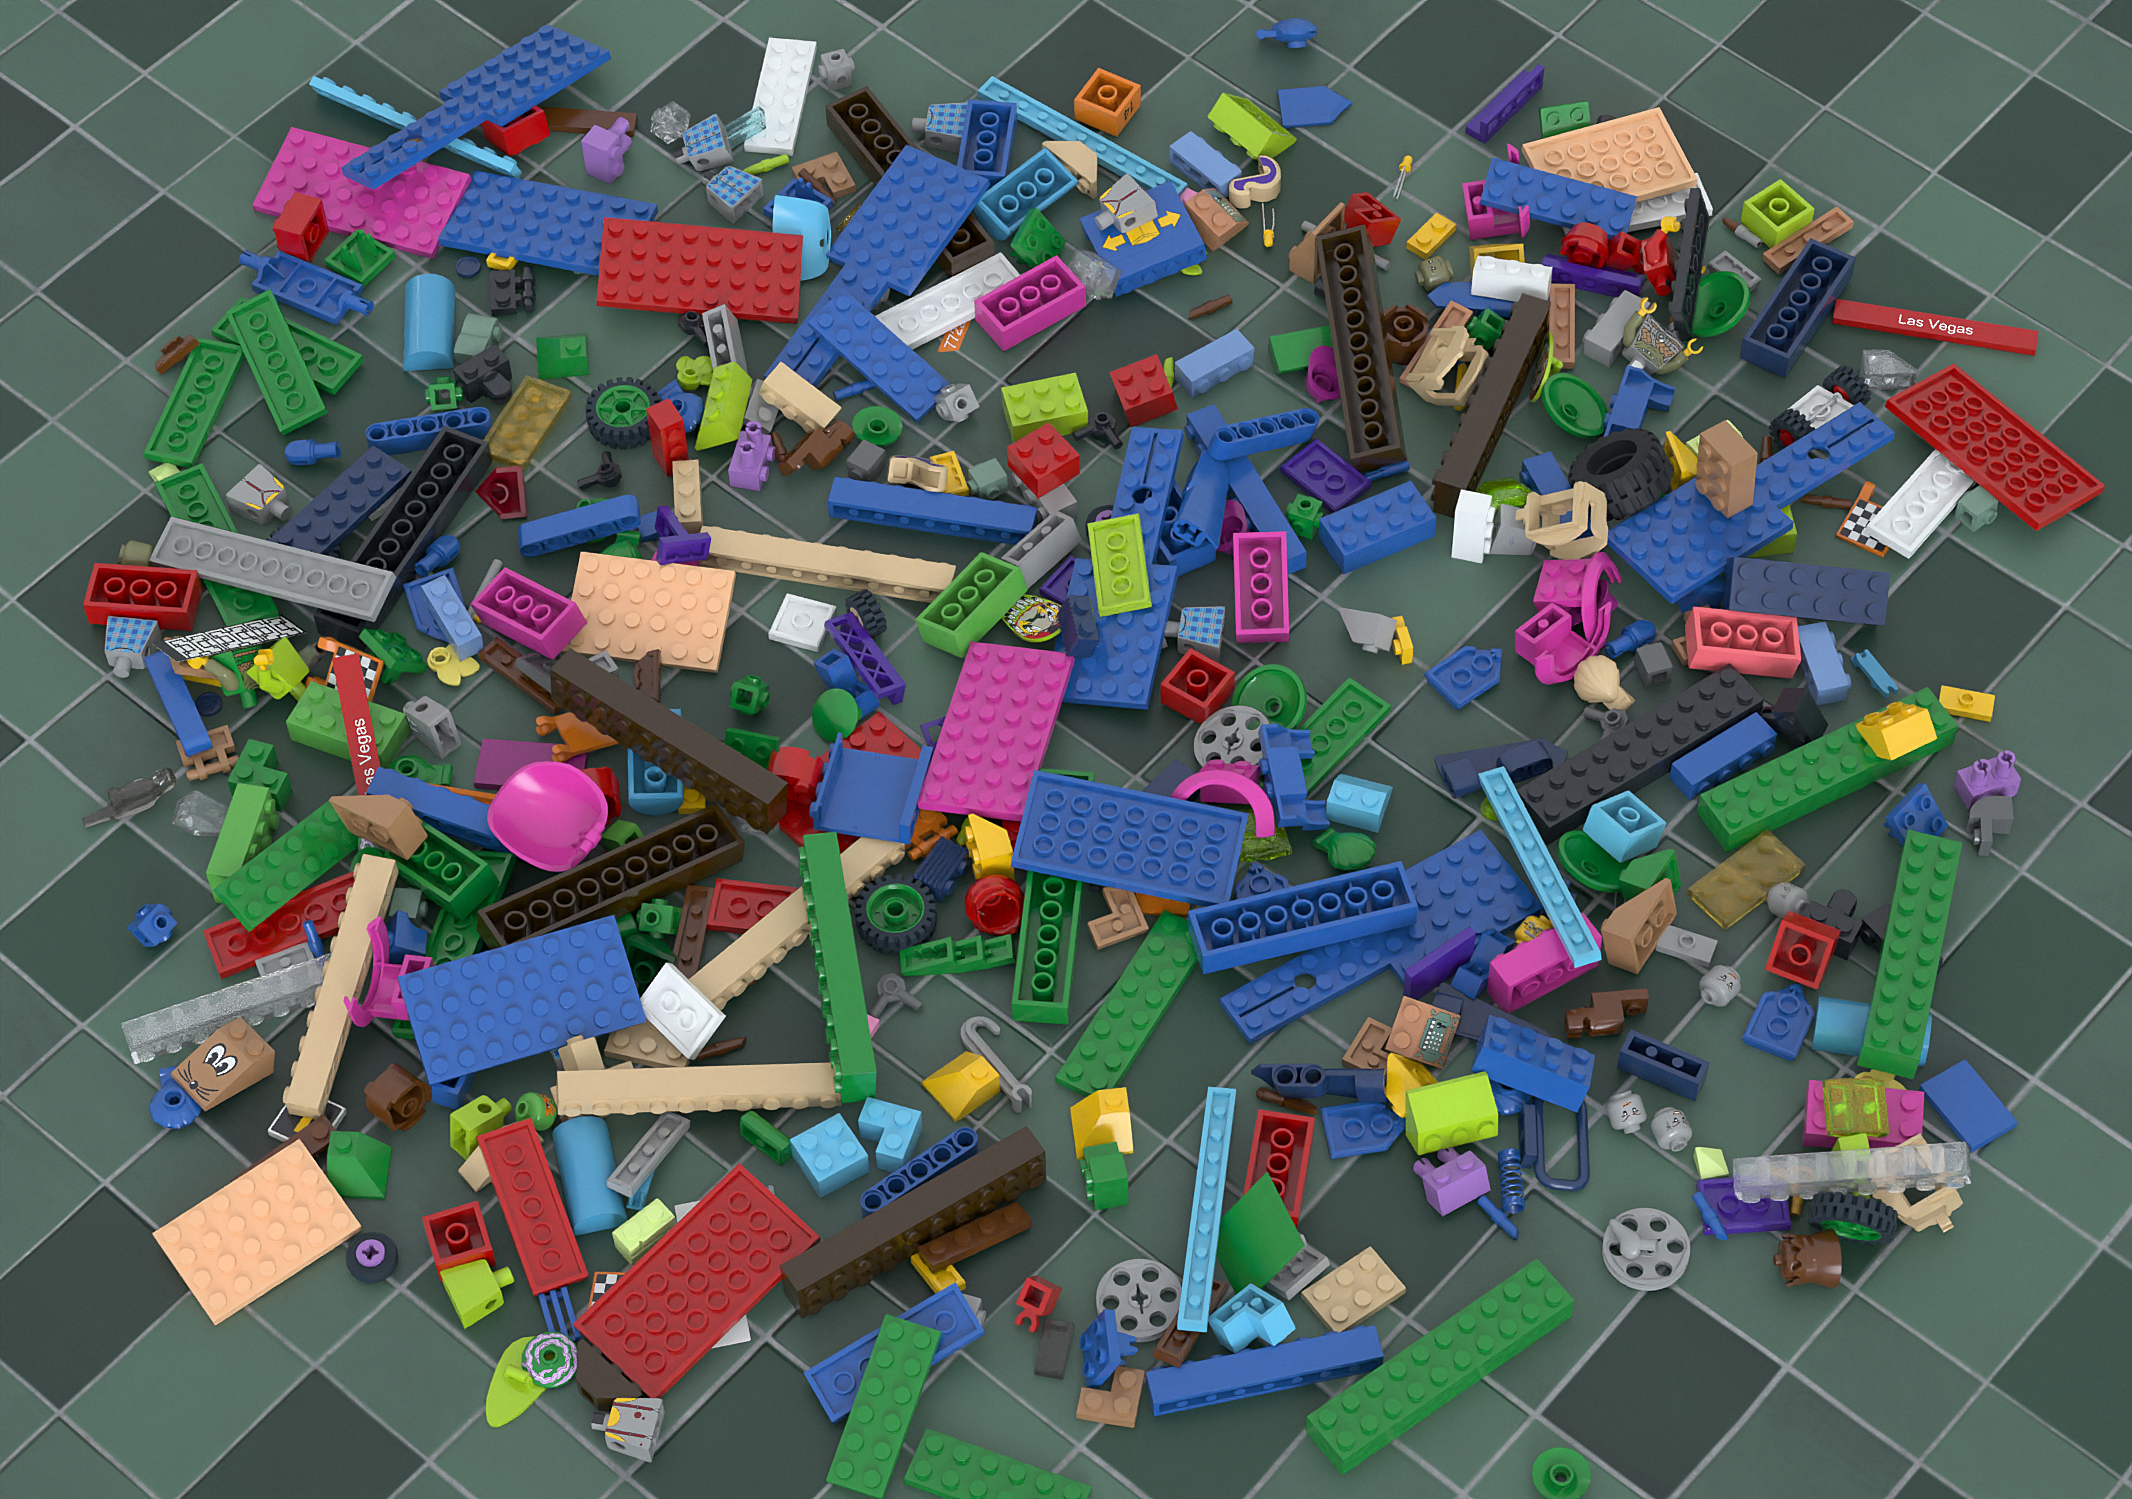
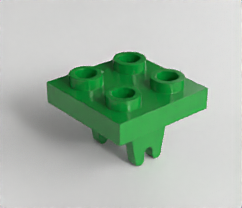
M1586 100L1538 108L1541 139L1591 126L1589 104Z
M1033 208L1028 211L1010 244L1014 249L1010 256L1018 257L1016 261L1018 264L1027 263L1033 269L1056 255L1059 256L1067 241L1037 208Z
M357 229L324 261L326 267L347 279L362 284L364 288L396 256L394 250L373 239L371 234H365L363 229Z
M364 628L359 636L371 649L369 655L383 660L387 666L380 679L384 684L389 682L392 685L403 672L424 674L428 668V665L421 659V653L411 648L406 643L407 639L398 632L389 633L381 629L371 630Z
M728 728L725 733L724 744L767 769L771 752L775 750V753L779 752L780 737Z

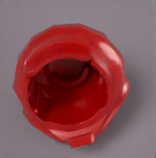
M991 874L979 878L969 887L964 898L965 913L971 920L974 928L981 932L996 936L1012 935L1017 932V927L1022 920L1025 895L1021 891L1019 884L1010 877L1002 874Z

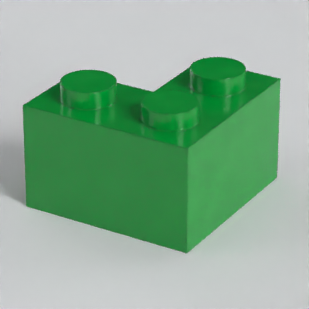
M253 739L247 741L227 780L232 798L238 783L268 787L272 799L275 800L276 811H283L293 790L288 773L276 770L279 762L274 745Z
M1117 1142L1084 1147L1083 1159H1079L1081 1175L1085 1176L1086 1184L1084 1186L1087 1201H1093L1095 1211L1128 1205V1175L1123 1153H1119Z

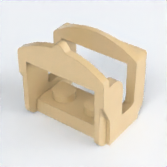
M1464 326L1433 328L1430 332L1431 338L1412 373H1408L1406 376V383L1426 402L1437 406H1464L1474 390L1479 376L1484 371L1489 353L1483 348V345L1474 346L1476 338H1469L1467 329ZM1457 360L1472 361L1455 393H1435L1433 391L1442 388L1444 384L1442 378L1449 372Z
M1578 481L1575 482L1573 489L1542 496L1535 492H1530L1527 495V503L1524 505V508L1516 510L1515 521L1522 520V525H1525L1526 537L1535 543L1544 545L1550 550L1551 556L1560 560L1589 558L1603 549L1608 541V525L1606 521L1607 500L1605 493L1587 482ZM1591 506V531L1594 536L1574 540L1587 530L1588 507ZM1573 510L1572 522L1560 524V515ZM1539 514L1542 516V528L1540 529Z
M1921 1133L1898 1146L1884 1150L1869 1160V1174L1874 1188L1873 1198L1876 1201H1882L1886 1206L1893 1207V1210L1897 1211L1898 1218L1902 1222L1914 1228L1915 1231H1921L1937 1223L1943 1232L1954 1227L1949 1216L1963 1202ZM1919 1164L1923 1171L1929 1169L1933 1176L1929 1181L1936 1192L1911 1206L1894 1177Z

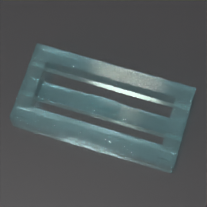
M760 106L725 125L731 148L766 129L765 112Z

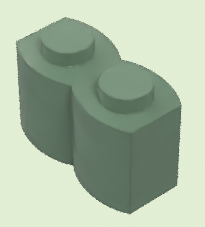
M468 313L454 348L456 363L462 364L496 344V341H500L502 327L499 326L498 318Z

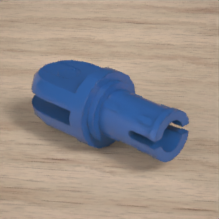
M314 439L298 440L288 444L284 452L287 461L292 465H315L319 459L340 458L341 446L338 441L317 443Z
M451 535L439 537L427 548V555L415 564L416 573L421 577H426L436 567H445L459 554V540Z
M1636 621L1623 628L1621 636L1606 643L1605 652L1612 659L1628 650L1636 652L1637 648L1654 641L1656 628L1650 621Z

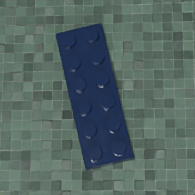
M372 446L268 541L327 555L401 488L412 471L380 449Z

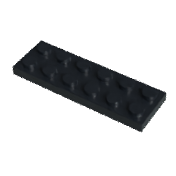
M1690 188L1689 198H1686L1684 202L1686 218L1681 221L1683 237L1678 241L1680 257L1679 260L1675 261V273L1677 276L1676 280L1672 281L1673 301H1670L1668 305L1669 316H1673L1674 330L1678 331L1681 341H1690L1692 338L1710 220L1700 188Z

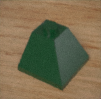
M642 932L626 938L624 949L639 998H641L665 963H672L675 966L677 956L664 941Z

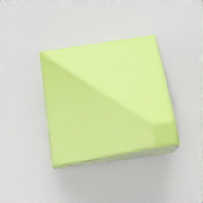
M164 463L149 471V474L156 482L180 471L175 465Z
M1695 1148L1693 1158L1701 1180L1729 1176L1721 1149Z

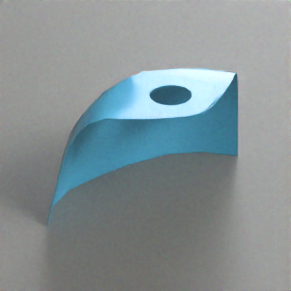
M775 195L773 233L803 235L800 281L820 276L826 271L829 264V258L827 260L826 257L828 250L830 252L831 243L828 208L824 204L812 200ZM827 230H828V233H829L828 245H827ZM821 239H824L823 247H820Z

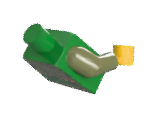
M261 644L229 650L226 653L210 656V660L207 659L208 655L187 660L192 668L200 669L204 665L206 671L217 677L224 695L239 694L243 709L258 705L255 689L260 688L259 684L246 671L254 664L255 657L259 655L258 651L262 650Z

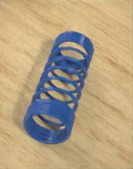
M1506 1148L1498 1153L1499 1174L1501 1175L1500 1181L1502 1182L1500 1186L1502 1188L1501 1194L1503 1195L1502 1208L1505 1212L1512 1214L1519 1213L1525 1209V1200L1522 1198L1524 1193L1521 1192L1523 1186L1520 1185L1523 1180L1519 1178L1522 1172L1518 1171L1521 1169V1165L1518 1164L1521 1161L1520 1152L1514 1148ZM1506 1166H1519L1518 1169L1514 1170L1504 1169ZM1510 1172L1520 1173V1175L1514 1177L1505 1176V1174ZM1510 1179L1520 1180V1182L1514 1184L1506 1183L1505 1181ZM1510 1186L1521 1187L1519 1190H1507L1506 1188ZM1511 1193L1522 1194L1521 1196H1506Z

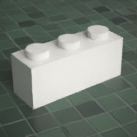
M1478 256L1473 269L1471 295L1518 302L1522 293L1548 300L1553 267L1522 263L1516 260L1497 259L1491 256Z
M1461 490L1455 510L1451 557L1482 563L1484 555L1490 554L1491 537L1494 523L1492 522L1495 515V507L1491 506V495Z

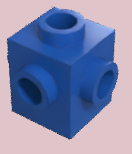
M160 903L145 904L136 911V918L128 925L127 929L144 947L156 946L159 942L166 941L173 934L172 929L177 922L172 917L173 913L167 906Z

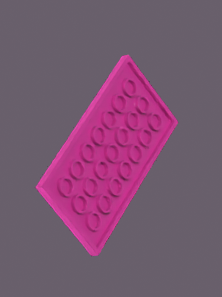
M291 127L252 206L254 211L280 217L284 211L285 203L288 200L290 201L294 192L322 199L329 231L350 236L355 230L363 229L365 234H371L373 239L387 247L434 259L440 247L438 237L464 196L471 182V177L467 173L420 161L372 190L343 176L341 167L349 163L351 159L367 152L369 147Z
M971 642L921 789L918 808L965 815L974 814L980 817L1021 822L1034 770L1040 771L1075 658L1073 656L1067 657L1066 653Z

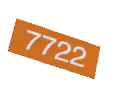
M971 320L946 332L938 351H959Z

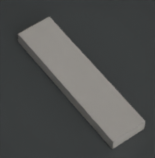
M671 1111L664 1112L607 1179V1187L632 1198L690 1128V1120Z

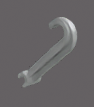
M977 1016L968 1019L961 1027V1040L965 1047L971 1053L983 1056L999 1074L1000 1088L1010 1098L1011 1107L1016 1113L1021 1114L1022 1101L1031 1108V1088L1018 1082L975 1031L977 1027L983 1026L994 1035H999L1000 1027L986 1017Z

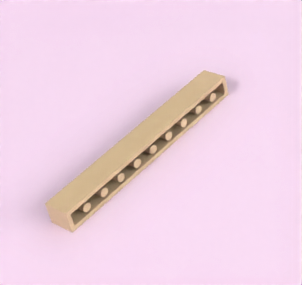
M702 526L700 533L708 532L711 536L708 560H700V566L852 591L868 589L872 594L932 603L957 577L956 566L943 562L936 563L918 558L899 557L893 554L873 553L868 550L848 549L843 546L835 547L817 542H803L792 538L784 539L767 534L747 533L741 530H727L716 526Z
M861 837L840 854L848 901L853 897H858L859 893L865 890L867 884L879 877L881 878L887 868L892 864H898L905 855L904 843ZM802 886L689 979L720 1011L732 997L741 995L750 982L754 979H760L765 974L767 968L774 962L779 963L792 947L801 945L809 932H811L810 924H807L806 919L807 903L803 900Z
M363 854L361 863H357L353 874L355 882L353 888H348L346 894L347 907L345 912L340 913L338 920L339 933L338 936H334L330 946L332 955L330 961H326L323 967V984L316 989L315 1002L317 1003L314 1011L311 1010L307 1018V1027H309L306 1036L303 1035L300 1040V1057L292 1065L291 1077L293 1079L291 1085L287 1086L284 1091L283 1102L286 1104L289 1114L317 1119L324 1114L352 1024V1019L343 1000L347 996L350 1002L353 997L359 1002L373 956L372 942L366 928L378 916H381L384 921L399 873L395 860Z
M830 1063L557 1071L558 1115L575 1117L580 1114L604 1116L609 1113L633 1115L637 1112L661 1114L666 1111L690 1113L696 1110L719 1112L726 1109L747 1111L757 1108H765L767 1110L787 1107L804 1109L817 1106L832 1108L841 1106L842 1103L840 1093L834 1092L833 1076L835 1075L834 1069L830 1067Z

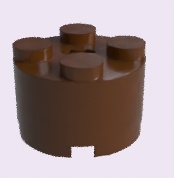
M1406 304V307L1393 305L1383 311L1392 361L1405 366L1410 363L1418 349L1426 341L1429 334V323L1427 315L1420 308Z
M396 1063L389 1065L386 1071L375 1081L369 1082L364 1090V1094L367 1096L366 1108L368 1112L393 1131H396V1129L405 1131L413 1127L426 1112L423 1109L426 1100L429 1103L431 1100L430 1087L406 1068Z

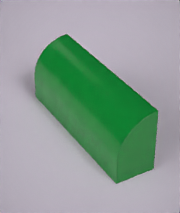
M1330 325L1270 336L1268 351L1276 374L1308 369L1309 358L1315 348L1322 345L1333 348Z

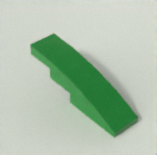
M1011 934L984 940L980 935L956 942L952 937H947L899 951L901 974L903 976L963 973L1016 963L1015 942Z

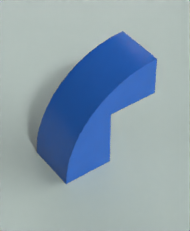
M833 648L813 662L818 674L829 690L834 688L843 689L854 697L857 705L862 710L861 719L880 706L878 699L870 688L858 680L850 659L846 654Z
M1493 928L1482 933L1470 961L1458 968L1450 986L1472 999L1477 998L1487 988L1490 962L1497 955L1512 951L1516 941Z

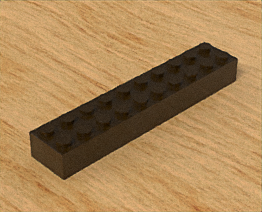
M868 86L825 105L827 126L875 186L906 145L918 149ZM970 213L936 259V262L946 275L951 278L995 256L994 241Z
M1365 224L1317 236L1316 241L1350 459L1359 472L1407 461L1372 238Z
M1522 293L1519 301L1513 303L1510 311V321L1505 320L1501 332L1503 336L1501 339L1497 338L1493 348L1494 355L1493 357H1488L1484 368L1486 373L1484 376H1479L1476 384L1477 392L1475 395L1471 394L1469 398L1467 414L1462 413L1458 425L1460 429L1452 434L1450 440L1451 448L1443 454L1441 460L1442 468L1434 473L1432 485H1435L1431 494V501H1434L1433 512L1455 519V510L1461 490L1476 492L1536 361L1543 338L1548 331L1550 301Z
M570 648L550 669L551 699L556 706L561 709L565 708L580 721L591 724L601 734L615 739L623 748L631 749L639 754L644 761L655 764L665 774L679 779L687 788L700 792L708 801L716 802L724 807L732 816H738L746 821L753 829L760 830L768 835L786 815L788 782Z
M717 803L477 911V931L489 949L493 950L614 915L615 919L641 908L642 903L650 904L652 899H661L687 887V885L696 883L743 861L745 842Z
M1025 1126L780 1265L784 1294L801 1319L807 1315L818 1313L826 1304L833 1300L843 1299L849 1291L858 1286L863 1287L867 1285L877 1275L883 1272H890L898 1263L907 1258L911 1259L912 1255L918 1253L919 1246L969 1224L981 1216L984 1217L992 1213L996 1207L1005 1202L1010 1203L1016 1200L1021 1193L1030 1188L1035 1189L1047 1179L1045 1150L1030 1129Z

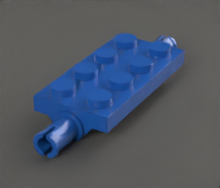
M244 250V254L240 255L239 263L241 265L257 270V278L251 284L254 292L261 294L271 289L277 301L334 325H337L350 309L365 316H369V312L373 311V301L359 297L364 291L360 283L279 250L274 257H261L248 250Z

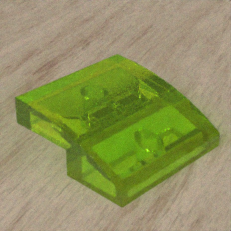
M1842 1078L1829 1079L1822 1082L1827 1136L1847 1137L1866 1133L1867 1136L1884 1138L1890 1134L1884 1080Z

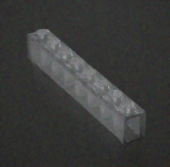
M332 953L121 1023L134 1064L148 1062L155 1057L167 1053L178 1052L182 1048L193 1044H202L217 1029L239 1017L249 1026H255L267 1019L276 1016L281 1017L291 1011L313 1006L317 1003L315 1002L316 989L323 984L324 964L326 961H330Z
M1966 1142L1735 1158L1733 1159L1734 1193L1739 1200L1745 1203H1756L1760 1201V1198L1784 1201L1788 1200L1789 1196H1800L1803 1199H1813L1815 1194L1828 1191L1833 1193L1842 1192L1843 1194L1858 1192L1862 1195H1871L1876 1193V1190L1887 1189L1888 1192L1899 1193L1904 1192L1905 1188L1914 1187L1922 1191L1933 1190L1935 1186L1946 1185L1947 1188L1957 1189L1964 1187V1184H1971L1970 1150Z

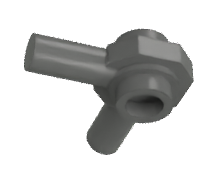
M1586 707L1583 713L1584 717L1601 723L1604 732L1599 741L1630 723L1626 712L1616 708L1604 713Z
M894 973L883 975L877 984L879 997L867 1014L878 1018L887 1003L899 1000L918 1011L923 1002L906 991L902 978Z

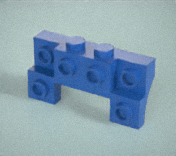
M1627 365L1618 394L1613 393L1610 408H1612V412H1607L1603 427L1606 428L1604 437L1609 436L1612 432H1621L1627 428L1632 430L1635 428L1642 429L1648 407L1669 412L1675 387L1652 378L1641 368Z
M1261 724L1258 735L1263 757L1258 762L1259 773L1264 775L1263 791L1269 798L1272 808H1274L1277 827L1301 826L1302 831L1328 829L1330 822L1327 821L1325 800H1305L1307 789L1300 759L1313 758L1315 754L1311 747L1310 730L1288 729L1279 724Z

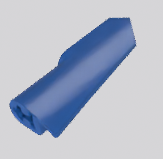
M1444 282L1427 295V298L1436 308L1445 309L1452 300L1473 311V316L1478 317L1487 307L1500 317L1511 318L1510 311L1515 302L1471 295L1472 282Z
M1202 450L1198 461L1187 477L1181 496L1184 498L1174 522L1173 531L1178 537L1196 547L1200 546L1203 540L1207 538L1217 550L1220 542L1230 472L1223 460L1219 461L1212 458L1207 450Z

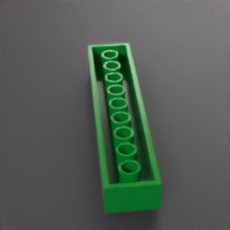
M1926 687L1896 702L1908 705L1914 704L1917 707L1928 709L1937 736L1936 740L1893 760L1880 758L1856 728L1855 724L1863 721V717L1700 794L1697 813L1723 849L1729 852L1954 744L1958 724L1932 691ZM1887 706L1875 712H1883L1887 710Z
M1040 768V771L1095 782V772ZM1028 870L1012 997L1013 1021L1068 1025L1085 882Z
M1907 830L1898 863L1857 1063L1858 1066L1913 1079L1921 1057L1962 842Z
M828 832L803 835V846L798 847L800 860L798 861L800 878H803L802 895L803 900L807 903V924H810L811 927L809 935L811 948H814L815 955H813L815 972H818L819 977L817 979L819 996H822L823 1001L821 1003L822 1018L826 1020L827 1026L825 1027L826 1042L830 1044L829 1061L835 1075L833 1076L834 1092L840 1093L841 1103L866 1101L867 1097L875 1099L877 1071L837 833Z
M1535 1259L1306 1417V1433L1339 1473L1344 1475L1572 1317L1574 1299L1538 1259Z

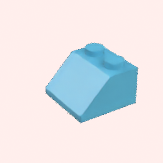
M1340 774L1334 780L1327 799V820L1378 833L1393 787Z

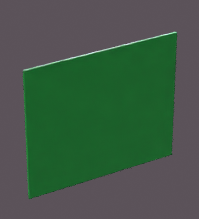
M1268 1172L1221 1218L1216 1255L1236 1295L1250 1283L1262 1289L1305 1246Z

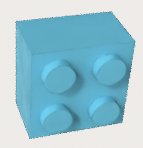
M1628 790L1592 805L1583 831L1594 842L1611 854L1614 859L1622 863L1656 848L1666 822Z
M840 1113L790 1139L792 1157L820 1199L870 1172L868 1154Z

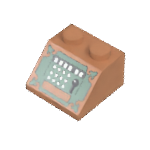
M1216 188L1203 189L1185 202L1184 207L1202 241L1212 251H1215L1249 225V222Z
M1404 996L1385 1049L1443 1069L1461 1016Z

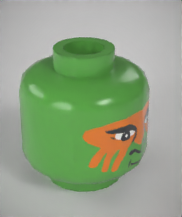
M529 1092L522 1095L516 1103L515 1117L517 1122L531 1118L535 1129L543 1131L547 1130L554 1123L557 1117V1107L555 1101L550 1096Z

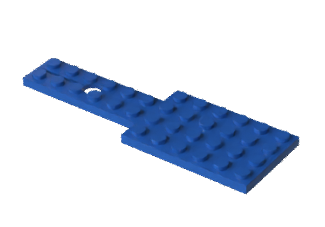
M551 25L542 26L537 32L524 37L519 43L506 48L501 54L485 61L483 65L467 72L460 79L449 83L447 87L439 91L441 100L445 101L442 106L426 113L424 117L416 122L408 124L406 128L398 133L390 135L380 144L372 146L359 157L351 159L349 163L341 167L343 176L374 190L486 120L503 127L530 110L533 106L540 104L611 59L610 52ZM414 138L422 139L418 143L416 141H409Z
M906 145L831 246L830 252L828 250L826 253L827 260L829 258V261L843 266V268L767 370L764 378L766 379L777 365L782 362L816 388L840 354L808 326V321L843 288L869 312L874 309L889 287L910 296L990 186L989 180Z
M1859 402L1756 466L1753 505L1726 518L1721 511H1717L1713 507L1712 502L1704 494L1697 490L1695 477L1654 502L1650 507L1641 510L1608 531L1607 545L1668 602L1673 604L1726 571L1727 558H1747L1793 529L1794 522L1781 511L1782 508L1892 441L1895 432ZM1814 449H1821L1828 454V458L1826 460L1820 458L1810 459L1808 453Z
M1132 427L1111 519L1138 513L1140 515L1152 607L1100 617L1092 559L1076 558L1067 597L1069 595L1090 597L1101 642L1098 643L1099 645H1097L1091 657H1074L1075 662L1062 702L1148 710L1179 573L1177 566L1157 565L1155 561L1184 434L1182 430ZM1139 489H1149L1152 492V497L1147 498L1143 504L1133 501V495ZM1061 633L1057 635L1054 651L1067 653L1064 651L1065 643L1062 642Z
M1479 830L1405 870L1418 905L1416 924L1312 948L1220 998V1005L1251 1045L1388 969L1394 973L1404 986L1405 970L1467 927H1470L1476 933L1475 950L1482 933L1493 928L1502 934H1506L1519 927L1528 916H1539L1542 905L1482 830ZM1301 974L1311 975L1316 980V984L1309 990L1304 987H1297L1294 983L1296 977Z

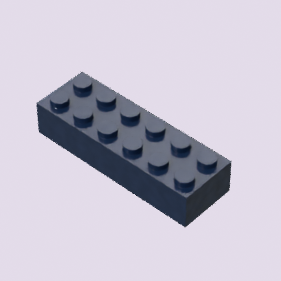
M1810 238L1744 336L1740 358L1786 378L1835 304L1836 299L1839 298L1852 278L1856 257Z
M1741 557L1727 558L1722 610L1885 626L1890 581L1889 572Z

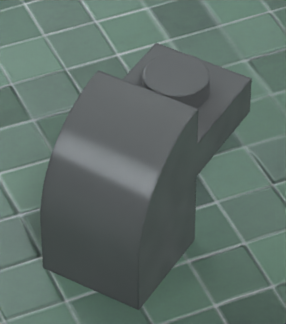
M1987 796L1979 799L1972 806L1965 832L1973 833L1972 842L1973 845H1977L1978 856H1989L1993 843L1992 833L2010 834L2014 819L2012 796Z

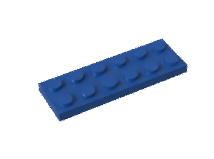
M1492 157L1480 204L1518 215V207L1521 206V210H1523L1528 205L1530 218L1570 229L1578 223H1591L1602 228L1607 233L1608 239H1611L1621 231L1626 234L1628 233L1637 196Z
M844 288L808 321V326L916 423L921 421L937 405L934 397L941 394L940 390L950 385L946 379Z
M956 1282L897 1317L941 1331L942 1337L931 1366L986 1334ZM881 1327L804 1372L805 1377L833 1425L850 1415Z

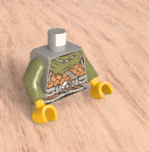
M1644 297L1639 302L1640 310L1635 311L1624 326L1623 344L1625 348L1622 354L1630 362L1629 366L1641 368L1648 375H1652L1654 372L1658 375H1663L1676 371L1690 359L1689 356L1692 353H1700L1703 346L1697 351H1692L1690 345L1697 339H1691L1687 344V348L1683 350L1682 348L1685 345L1649 314L1645 316L1646 313L1654 312L1657 304L1654 302L1649 309H1645L1644 304L1647 302L1648 297Z

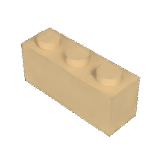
M782 362L764 380L758 392L764 401L768 404H773L781 410L785 417L794 420L802 426L806 433L818 427L822 431L828 428L836 420L842 408Z
M673 461L675 515L683 528L688 531V534L700 533L703 526L699 461Z

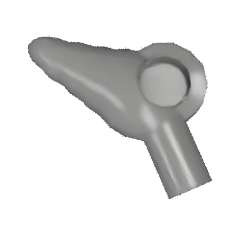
M1610 1219L1609 1224L1620 1244V1253L1625 1258L1635 1259L1639 1256L1641 1250H1658V1240L1642 1239L1637 1232L1615 1219Z

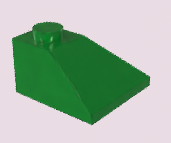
M586 333L536 338L539 380L590 375Z
M1667 849L1632 860L1627 869H1624L1619 876L1623 898L1629 901L1665 878L1671 880L1673 895H1675L1681 886L1675 850Z
M331 1131L327 1154V1178L340 1197L385 1199L392 1147L361 1132Z

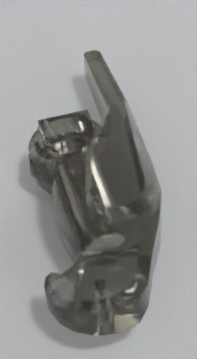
M163 768L155 772L153 778L137 779L121 789L113 787L106 790L110 801L107 807L83 817L84 826L89 827L110 820H119L152 807L163 793L171 790L176 785L177 780L171 768Z

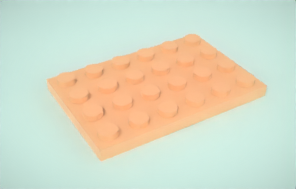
M1660 107L1522 144V152L1530 168L1637 196L1636 202L1697 186L1698 179Z
M581 552L571 601L577 604L587 624L566 645L562 652L565 654L571 648L582 656L593 657L606 650L612 660L638 663L648 651L659 649L661 651V666L718 673L736 573L730 570L675 563L659 565L657 561Z
M298 1139L152 1234L216 1326L360 1232L362 1227L301 1140Z

